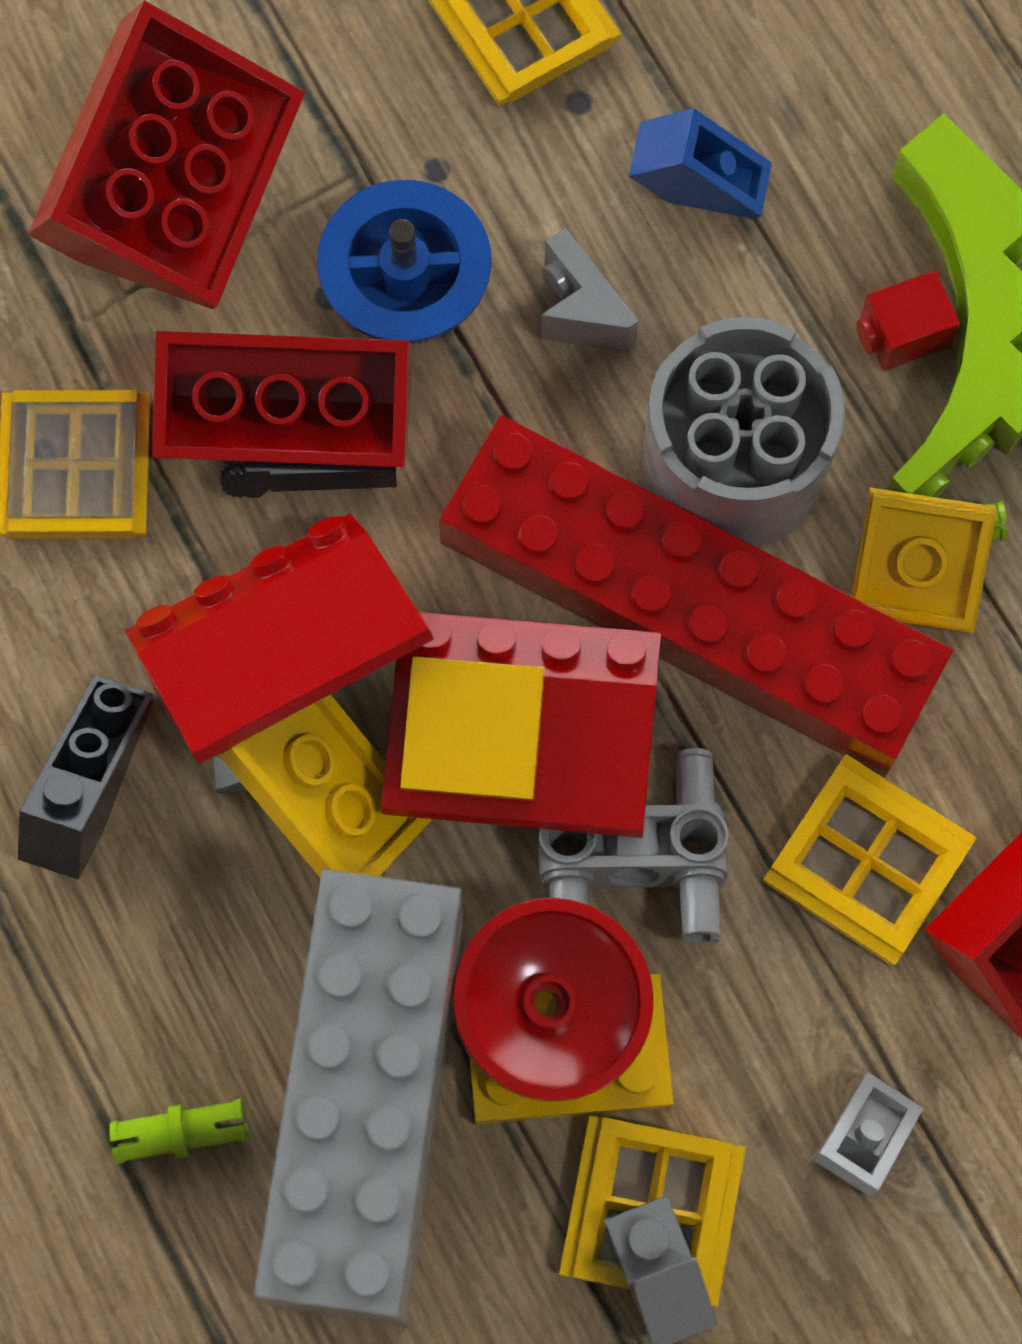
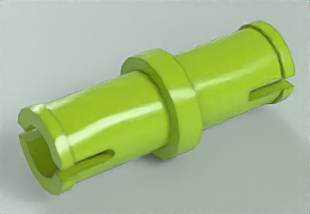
M239 1098L232 1102L187 1110L184 1104L169 1106L168 1112L164 1114L125 1121H111L109 1127L110 1142L133 1137L139 1138L138 1141L120 1143L117 1147H113L114 1160L116 1164H122L129 1160L174 1153L175 1157L179 1159L190 1157L192 1149L236 1141H249L248 1121L228 1125L220 1124V1122L243 1118V1115H247L244 1100Z

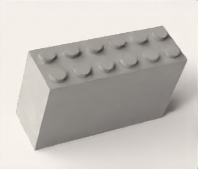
M322 869L254 1297L273 1308L407 1327L453 1014V980L461 958L464 938L461 888Z

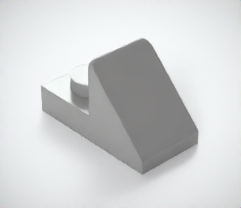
M564 228L545 241V267L542 268V272L553 292L559 298L565 299L542 315L541 337L550 341L627 351L636 345L639 321L568 230Z
M866 1072L835 1125L811 1160L873 1199L924 1108L869 1072Z
M668 1196L604 1220L605 1228L651 1344H673L717 1326L699 1263L696 1257H691Z

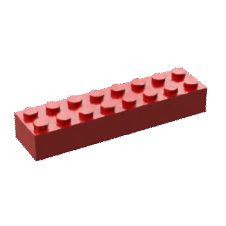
M503 415L499 416L439 518L441 544L601 628L661 633L659 659L843 756L845 754L849 755L883 777L887 776L954 650Z

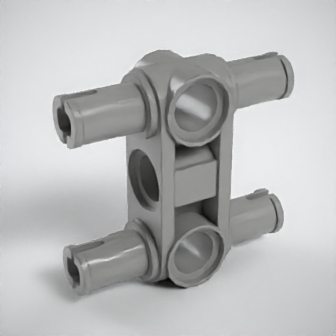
M690 748L676 753V805H646L643 838L538 829L539 880L542 882L543 887L549 890V898L570 899L588 904V889L676 887L680 889L682 941L689 945H710L719 942L721 937L719 887L724 885L728 877L727 843L729 832L725 821V813L722 811L721 806L715 803L712 752L701 748ZM689 838H702L710 843L713 850L702 855L692 854L681 843ZM571 839L580 843L584 849L576 855L564 856L555 852L551 846L559 840Z

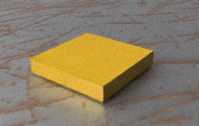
M869 487L850 596L902 623L974 634L996 521V507Z
M413 657L400 788L412 791L534 801L545 676L544 667Z

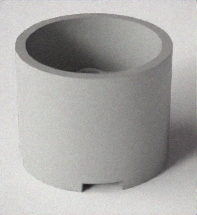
M735 317L715 321L700 327L699 333L679 345L666 360L663 359L653 380L650 392L642 450V470L648 491L758 547L776 541L792 532L809 516L817 504L842 434L845 414L844 398L833 366L828 367L814 349L796 337V330L762 318ZM735 418H747V425L751 430H740L739 422Z

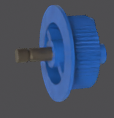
M392 180L378 183L359 191L335 211L328 221L319 242L317 266L325 297L334 311L347 324L375 339L409 340L410 343L414 344L417 342L421 344L422 341L428 342L430 339H435V337L451 331L467 319L476 309L489 283L492 256L486 230L477 214L464 200L451 191L432 183L418 180Z

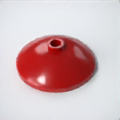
M541 898L521 902L505 909L490 919L474 935L465 948L456 968L452 988V1009L454 1022L462 1045L476 1066L488 1078L502 1088L521 1097L538 1101L561 1102L586 1097L605 1088L618 1079L632 1065L642 1050L650 1031L654 1009V992L649 968L642 952L633 938L618 922L599 909L582 902L563 898ZM539 993H548L554 997L557 1009L553 1016H543L536 1010L535 998Z

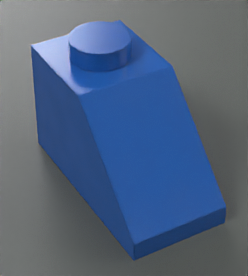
M695 108L640 122L629 177L668 203L753 219L762 216L772 162Z

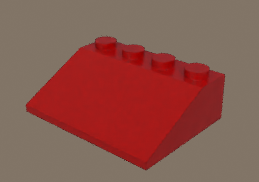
M144 0L118 24L27 235L84 265L210 309L216 308L301 105L305 91Z
M350 513L343 517L333 516L317 522L309 529L307 536L286 547L273 546L263 550L252 559L251 565L230 576L219 575L202 582L194 590V595L173 606L161 605L146 611L137 619L136 625L124 631L157 695L198 764L434 640L428 625L371 537Z
M419 612L428 625L434 640L396 659L381 815L643 838L661 633ZM413 657L544 667L545 676L534 801L412 791L400 788Z

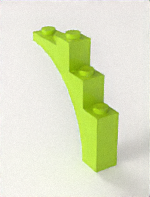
M944 113L900 149L891 176L921 212L943 253L955 292L957 317L960 322L954 383L945 409L925 443L892 477L887 489L930 497H938L948 487L950 481L946 476L960 463H963L969 469L979 462L995 443L1007 455L1022 443V271L1017 267L1022 264V189Z

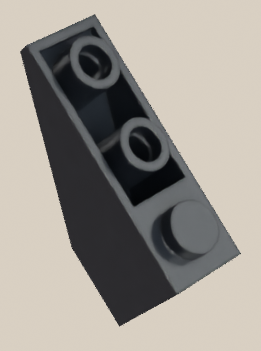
M94 674L19 811L18 860L79 880L105 829L152 705L153 693Z

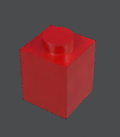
M933 270L867 294L860 319L857 320L856 326L864 350L868 355L876 354L884 372L950 348L960 322L937 271Z

